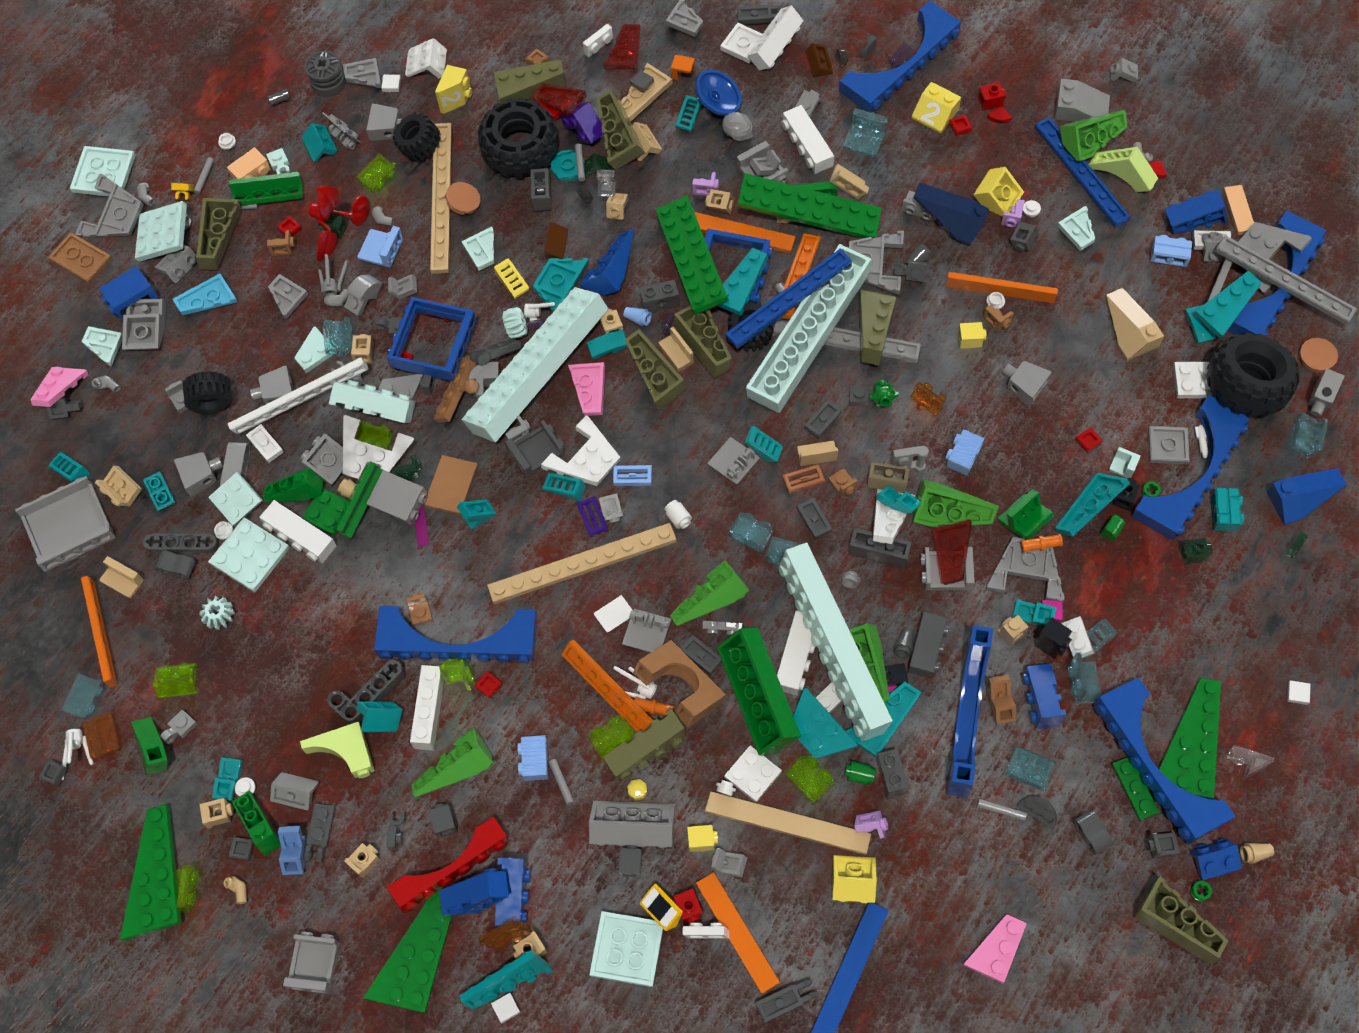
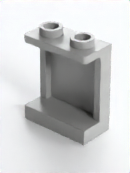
M766 141L736 157L737 168L743 176L744 173L758 176L749 163L752 158L766 157L770 150V145ZM779 165L774 174L761 175L759 177L786 183L789 180L788 168L783 169Z
M383 470L366 504L371 509L382 511L412 525L413 521L415 522L419 516L421 505L427 500V491L420 485Z
M925 547L924 554H920V564L924 565V572H921V583H925V590L973 589L975 582L972 547H964L963 551H929V547Z
M301 932L300 935L294 934L293 939L296 942L288 978L285 977L283 986L290 990L330 994L339 942L334 939L333 935L321 934V937H314V934L310 932Z

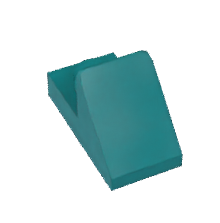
M488 500L460 502L457 506L461 516L471 529H475L497 514Z

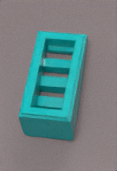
M685 96L675 124L676 128L692 132L703 105L699 98ZM686 110L694 112V114L687 113ZM684 116H687V117H690V118H692V119L689 120V119H686V118H683V117H684ZM682 121H683V122H687V123H690V125H689V126H686V125L681 124V122H682Z
M751 426L745 443L765 462H777L783 446L756 427Z
M62 452L48 465L71 483L78 478L90 475V472Z
M548 473L542 490L580 502L586 485L582 479ZM554 479H555V480H556L555 485H554V487H551L552 484H553V481H554Z

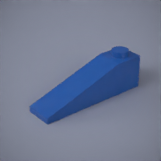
M633 229L619 234L608 247L609 252L598 259L599 265L594 270L590 269L580 283L582 288L602 295L614 294L620 290V285L624 280L634 234Z
M1336 468L1289 477L1274 482L1267 491V494L1285 526L1304 519L1310 512L1317 509L1323 502L1330 499L1347 484L1339 469Z

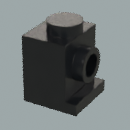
M1127 478L1130 484L1114 498L1112 505L1131 511L1140 485L1136 484L1137 482L1134 479Z

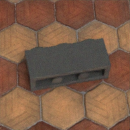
M854 528L848 554L905 568L912 542L895 538L892 544L873 541V532Z
M927 612L923 613L908 673L931 679L933 672H938L940 662L936 661L938 654L942 655L945 645L941 643L942 636L946 637L949 625H946V617Z

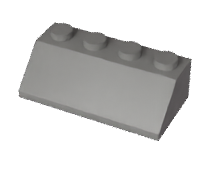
M593 801L589 819V844L599 846L607 844L617 846L634 845L638 847H672L675 804Z

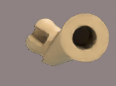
M227 877L224 880V887L236 893V904L247 903L246 884L237 877Z

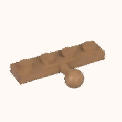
M470 356L462 357L454 381H450L447 390L443 394V399L437 407L434 420L438 423L450 422L463 392L466 391L468 394H474L479 389L478 382L469 379L470 372L476 365V362L470 360Z

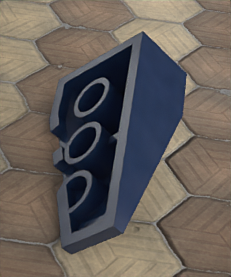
M921 182L918 184L914 199L928 213H932L938 219L937 222L941 226L944 225L950 231L949 234L954 239L967 246H970L982 228L989 211L988 208L974 200Z

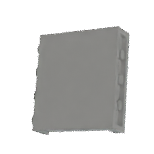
M86 476L78 478L66 486H61L57 490L42 495L38 499L25 503L15 509L23 521L36 553V562L44 572L116 538L95 488Z

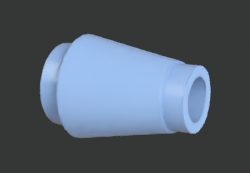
M626 307L623 316L640 326H648L652 313L648 309Z

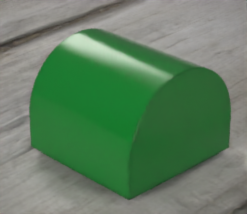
M1116 514L1113 515L1104 526L1100 536L1109 541H1115L1125 526L1124 520Z

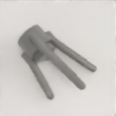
M325 254V281L321 269L318 270L321 293L323 295H337V292H341V284L348 265L347 260L344 262L338 283H336L335 279L330 278L328 254Z

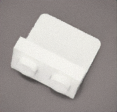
M434 38L410 48L405 75L411 77L422 71L429 70L438 79L441 78L445 69L447 49Z

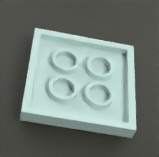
M84 146L70 186L71 192L109 196V193L98 191L94 188L100 173L125 190L136 156L134 151Z
M180 201L139 215L135 259L141 262L183 249L187 209L185 202Z
M244 517L208 562L255 593L290 549V546Z
M602 911L589 975L596 978L653 987L663 928L655 920Z

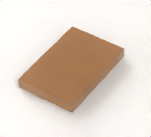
M70 232L48 259L86 283L91 284L112 260V257Z
M442 455L424 506L461 516L457 506L460 502L467 500L478 469V463Z

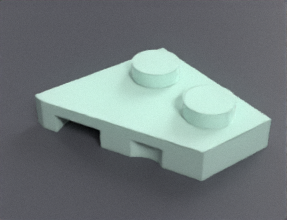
M1086 206L1061 220L1057 225L1079 251L1095 241Z
M492 227L462 241L463 247L478 271L494 264V231Z
M88 326L82 343L106 364L112 366L122 343L123 334Z
M313 327L296 354L295 360L304 372L308 373L336 354V352L320 331Z

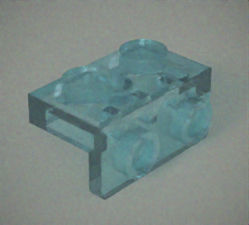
M1305 413L1298 414L1290 447L1307 457L1320 453L1324 447L1323 443L1327 432L1328 419L1323 418L1317 421Z
M78 673L61 711L85 719L86 715L91 716L95 707L92 701L95 696L99 697L103 686L100 685L102 680H95Z
M1017 746L1005 776L1045 791L1055 766V761Z

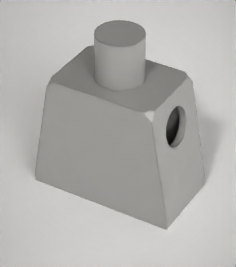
M372 103L366 129L370 141L393 139L396 125L401 122V116L397 108Z
M1023 361L1018 368L1008 364L1003 371V374L1010 377L1008 389L1028 406L1032 405L1043 390L1052 373L1027 361Z
M287 366L261 375L258 378L260 387L250 389L252 399L263 398L265 404L294 391L291 374Z
M1326 368L1318 379L1308 403L1309 406H1312L1310 411L1312 415L1321 417L1323 411L1329 409L1345 375Z
M204 452L174 460L184 488L190 497L215 483L217 479L214 471L223 468L219 457L209 461Z

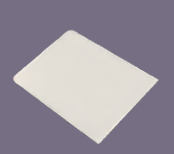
M620 595L596 611L594 615L605 631L609 632L628 620L630 612L633 610L623 596Z

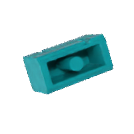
M1215 488L1211 495L1214 530L1238 531L1241 525L1244 524V514L1240 511V507L1243 505V497L1239 496V489Z

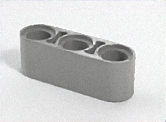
M228 443L220 486L236 472H239L246 479L250 457L249 443Z

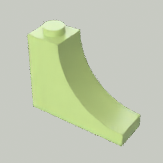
M1138 147L1097 152L1088 164L1092 170H1103L1117 175L1125 180L1135 192L1150 191L1158 180L1157 175Z
M359 722L300 741L301 747L306 754L326 752L342 758L348 764L355 778H365L370 773L375 772L365 734L361 730Z

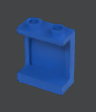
M137 266L99 288L103 293L100 297L113 316L117 314L120 319L123 318L120 311L142 297L148 295L150 299L158 298Z

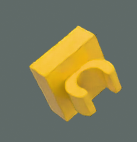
M171 183V190L177 191L175 194L176 199L181 200V194L184 193L185 200H190L191 195L189 192L194 191L195 185Z

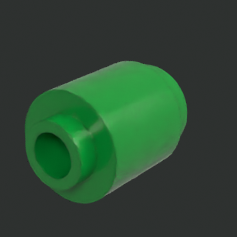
M851 761L850 765L846 764L844 776L850 782L864 785L868 783L873 784L875 768L869 764Z

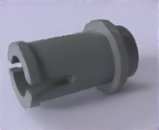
M282 88L281 91L268 95L272 106L285 100L288 101L291 98L287 88Z

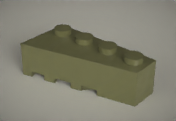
M561 59L494 72L500 103H504L507 99L512 98L513 100H520V98H530L532 100L533 95L546 87L556 90L566 86Z
M610 89L596 99L599 116L602 121V133L604 134V144L608 155L607 161L617 170L644 154L645 151L619 97Z
M203 198L196 254L199 269L218 270L242 212L239 199Z
M860 290L858 307L861 362L880 366L894 313L896 297Z
M690 305L675 313L673 327L710 374L716 378L729 371L731 356L723 339L720 337L717 325L715 326L711 312L705 310L695 315Z
M640 329L625 339L628 350L658 411L687 389L684 379Z
M672 708L665 712L667 716L662 720L657 718L652 721L648 730L635 733L630 743L624 741L603 756L604 763L616 782L629 779L634 771L645 769L649 766V762L655 758L657 760L661 759L667 754L668 750L672 748L677 749L684 744V740H686L685 729Z
M1161 876L1151 886L1134 917L1211 966L1220 958L1228 943V940L1210 922L1204 920L1196 913L1197 910L1192 905L1189 906L1175 889L1172 890Z

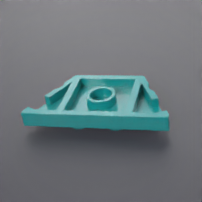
M549 258L533 284V290L545 303H555L554 306H549L553 312L568 296L569 292L574 289L589 264V259L583 258V260L572 261V258Z
M805 687L794 713V719L801 734L798 740L815 759L837 754L851 748H857L859 745L810 690Z

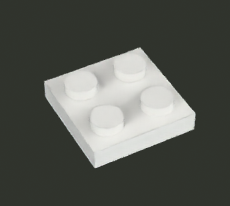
M737 23L721 44L720 50L750 64L751 60L747 55L762 36V33Z
M1174 362L1173 371L1177 398H1207L1208 395L1214 397L1210 392L1211 388L1207 384L1206 373L1209 362Z
M749 746L725 774L724 778L757 803L782 773V770L763 755L759 756L757 750Z

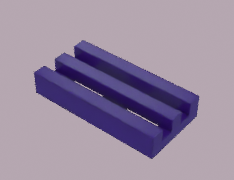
M595 497L577 502L590 538L594 537L595 534L599 535L603 531L604 533L608 531ZM591 502L593 503V506L596 510L602 527H598L597 522L589 505V503ZM583 505H585L587 508V511L595 528L594 530H592L589 525V522L582 507Z

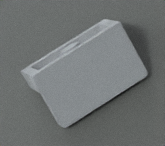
M281 772L271 784L270 801L309 811L312 807V795L318 787L319 781Z

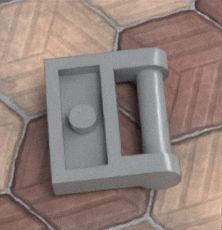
M926 446L893 450L891 465L909 467V471L915 470L921 473L925 470V458L928 456L929 450ZM918 456L917 460L913 461V457Z

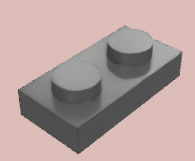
M827 399L804 425V429L819 439L842 414V409Z
M814 498L797 505L799 514L815 540L832 532L830 524Z
M694 635L680 648L696 665L709 675L722 663L721 657Z

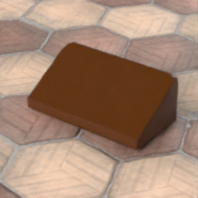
M812 43L806 50L812 76L820 77L833 74L826 46Z
M552 222L549 223L544 249L546 259H563L568 228Z

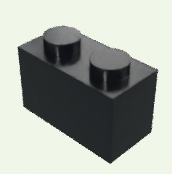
M1051 618L1041 631L1035 647L1056 659L1059 654L1062 656L1069 647L1068 645L1072 641L1069 638L1072 630Z

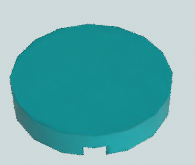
M573 150L558 152L550 163L551 172L554 177L564 182L577 180L576 153Z

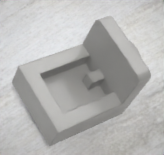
M1121 58L1110 67L1111 80L1115 81L1121 76L1131 82H1135L1138 80V65Z
M804 90L796 107L802 105L808 116L811 117L818 103H822L823 100L819 98V93L810 90V92Z
M769 150L766 157L752 158L749 164L758 176L771 175L775 173L781 160L774 150Z
M1218 232L1204 233L1203 261H1222L1223 256L1215 252V250L1224 238L1223 235Z
M412 274L399 280L392 276L389 277V293L398 299H403L417 293L416 277Z
M617 493L598 498L604 520H609V523L620 521L623 512Z
M717 848L712 857L711 867L720 874L742 878L747 857L741 854L725 852L723 849Z

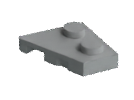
M679 0L666 19V25L696 37L703 26V20L695 14L691 7L689 8L685 4V0Z
M376 58L343 64L346 82L382 88Z
M280 274L268 286L285 319L291 315L308 295L305 289Z
M423 374L382 379L378 391L386 389L393 391V395L399 396V394L410 396V400H415L420 388V378L423 377Z
M703 621L702 629H707V633L718 634L719 630H725L727 635H732L740 628H743V623Z

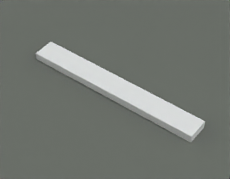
M360 357L228 423L229 429L238 435L331 389L334 382H345L367 371L369 368Z

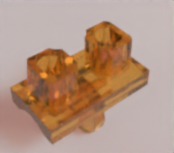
M918 382L910 396L918 402L916 409L920 411L925 408L933 415H939L947 397L942 393L937 395L933 393V387L928 382L924 384Z

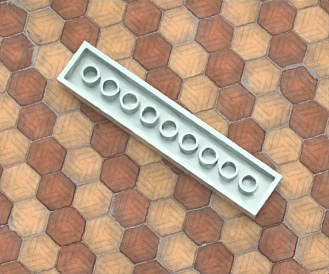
M841 244L838 245L835 252L841 249L852 260V264L801 302L746 386L748 398L777 413L781 412L871 272V258Z
M576 287L569 292L568 296L558 305L556 310L547 318L544 324L535 332L520 352L514 356L508 366L502 370L496 380L490 384V387L461 419L472 434L495 443L608 310V307L598 293Z
M808 543L785 550L779 565L780 575L786 579L788 592L794 596L796 609L802 613L804 626L806 629H809L812 635V643L820 652V660L828 669V677L837 688V696L845 705V713L854 724L853 729L856 736L860 737L861 741L864 742L884 734L892 723L891 716Z

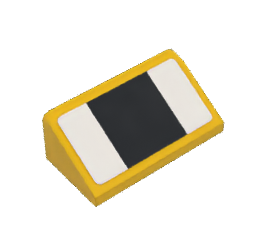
M657 884L650 888L640 902V905L665 931L677 927L683 911Z

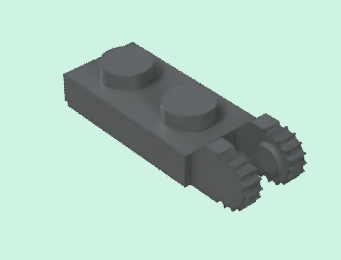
M777 5L738 7V23L742 25L771 23L780 9L784 7Z
M508 337L476 349L470 353L469 358L479 365L487 364L490 359H498L501 355L512 354L515 350L521 349V342Z
M314 804L304 854L305 861L311 860L314 846L319 847L317 862L323 863L326 848L329 846L336 812L335 806Z
M811 979L797 985L793 984L755 1002L764 1024L818 997L816 991L802 998L798 993L799 990L805 989L812 984Z

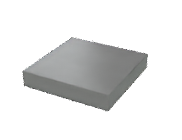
M1149 426L1150 463L1189 464L1188 428Z

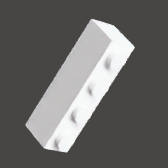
M792 5L780 9L747 55L759 71L772 68L776 58L783 53L784 47L791 42L792 36L799 31L800 25L804 20Z
M800 105L783 112L782 127L785 131H788L792 143L797 145L799 154L806 159L808 168L812 169L814 174L832 167L834 155L803 106Z
M275 500L259 517L263 522L262 526L267 531L276 532L278 538L284 542L288 540L292 543L291 546L299 552L303 550L307 553L306 556L314 562L318 560L323 564L337 547L333 538Z
M799 611L795 612L777 674L783 692L798 696L799 690L804 689L806 681L803 678L804 671H809L811 660H808V657L815 650L811 640L812 635L809 629L805 628L802 613Z
M422 665L410 739L414 749L434 750L445 679V673L441 666Z

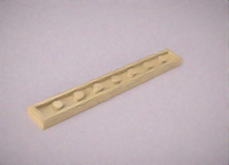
M710 792L705 813L863 855L867 854L871 833H857L852 828L715 792Z

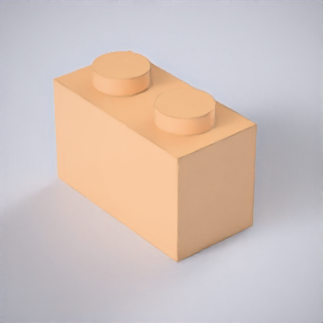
M255 147L227 167L233 179L265 176L271 170L267 159Z

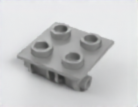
M324 112L322 113L334 123L329 126L330 134L336 137L347 149L353 150L356 147L357 141L362 144L358 139L359 135L352 129L350 130L346 123L339 120L333 114L329 116Z
M730 437L707 464L738 485L760 457L750 447L746 448Z
M637 609L631 611L630 621L622 645L650 653L661 647L671 619Z

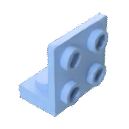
M393 226L388 233L370 229L357 256L358 259L391 268L403 242L400 227Z

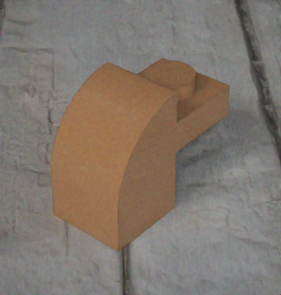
M1009 675L988 678L989 689H987V697L996 724L1016 721V704L1011 696Z

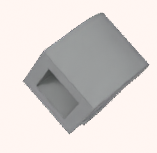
M369 274L358 276L347 289L349 296L344 307L357 316L362 315L368 299L377 298L383 283Z
M498 361L477 365L470 372L469 379L476 380L479 385L478 391L473 394L474 397H477V400L484 394L486 387H490V384L501 374Z

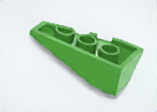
M1120 110L1060 126L1062 144L1076 161L1091 158L1098 149L1105 147L1111 138H1115L1127 128L1125 110Z
M922 479L916 496L922 503L914 510L913 522L930 527H938V525L956 526V524H993L999 506L948 486Z
M726 560L713 569L706 576L708 580L702 586L698 585L694 589V595L691 598H686L670 615L677 626L742 599L749 591Z
M866 623L849 629L883 702L890 701L882 645L876 625Z
M475 728L460 737L453 744L455 748L448 755L443 753L435 767H429L411 784L415 797L475 776L481 771L487 770L494 763L491 752Z

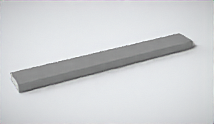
M1226 235L1215 250L1218 254L1345 325L1350 322L1357 310L1352 305Z
M778 318L773 334L780 336L790 319ZM835 327L824 345L861 352L860 332ZM887 337L882 356L917 363L921 344Z

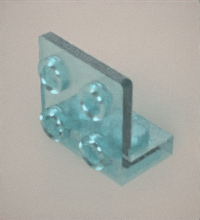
M855 108L852 125L843 148L876 157L887 131L888 117Z
M1077 652L1071 660L1070 666H1068V676L1073 681V685H1071L1072 697H1075L1076 703L1096 702L1101 696L1095 661L1083 662L1081 652Z

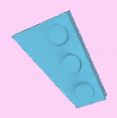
M220 273L173 298L182 316L238 302Z

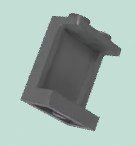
M544 420L540 422L541 427L515 442L512 439L505 441L507 451L526 478L541 470V464L551 453L559 458L565 456L563 441L555 437L551 424L547 425Z

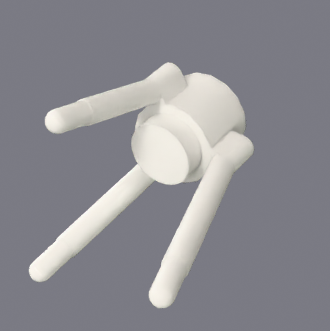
M555 303L525 304V318H530V322L544 324V320L537 319V316H541V308L554 306Z
M617 666L613 667L620 674L639 684L637 691L640 694L626 692L630 697L652 699L657 689V685L654 682L646 686L635 676ZM629 667V671L633 673L634 669Z
M80 729L66 731L62 765L65 767L67 763H71L72 749L80 748L81 744H83L89 764L93 765L87 736H83Z

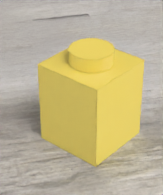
M982 322L959 324L958 339L960 349L982 347L983 341L986 340V329H983Z
M712 825L687 827L690 852L714 850V844H718L717 831H713Z

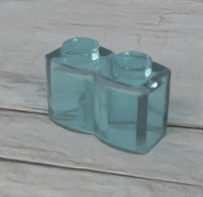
M740 512L729 529V536L732 539L746 544L751 549L763 553L774 534L771 524L766 521H757L752 514L747 512Z

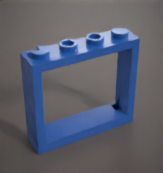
M707 228L705 241L710 253L713 244L719 243L746 249L755 248L767 253L768 258L772 257L773 248L770 247V240ZM768 262L761 276L756 280L755 289L751 291L749 301H753L755 304L761 299L759 291L760 288H764L765 278H763V275L768 272Z
M411 297L408 306H405L404 317L399 321V330L393 336V345L391 349H388L387 359L390 367L454 381L476 322L474 310ZM418 312L462 322L445 367L400 357Z

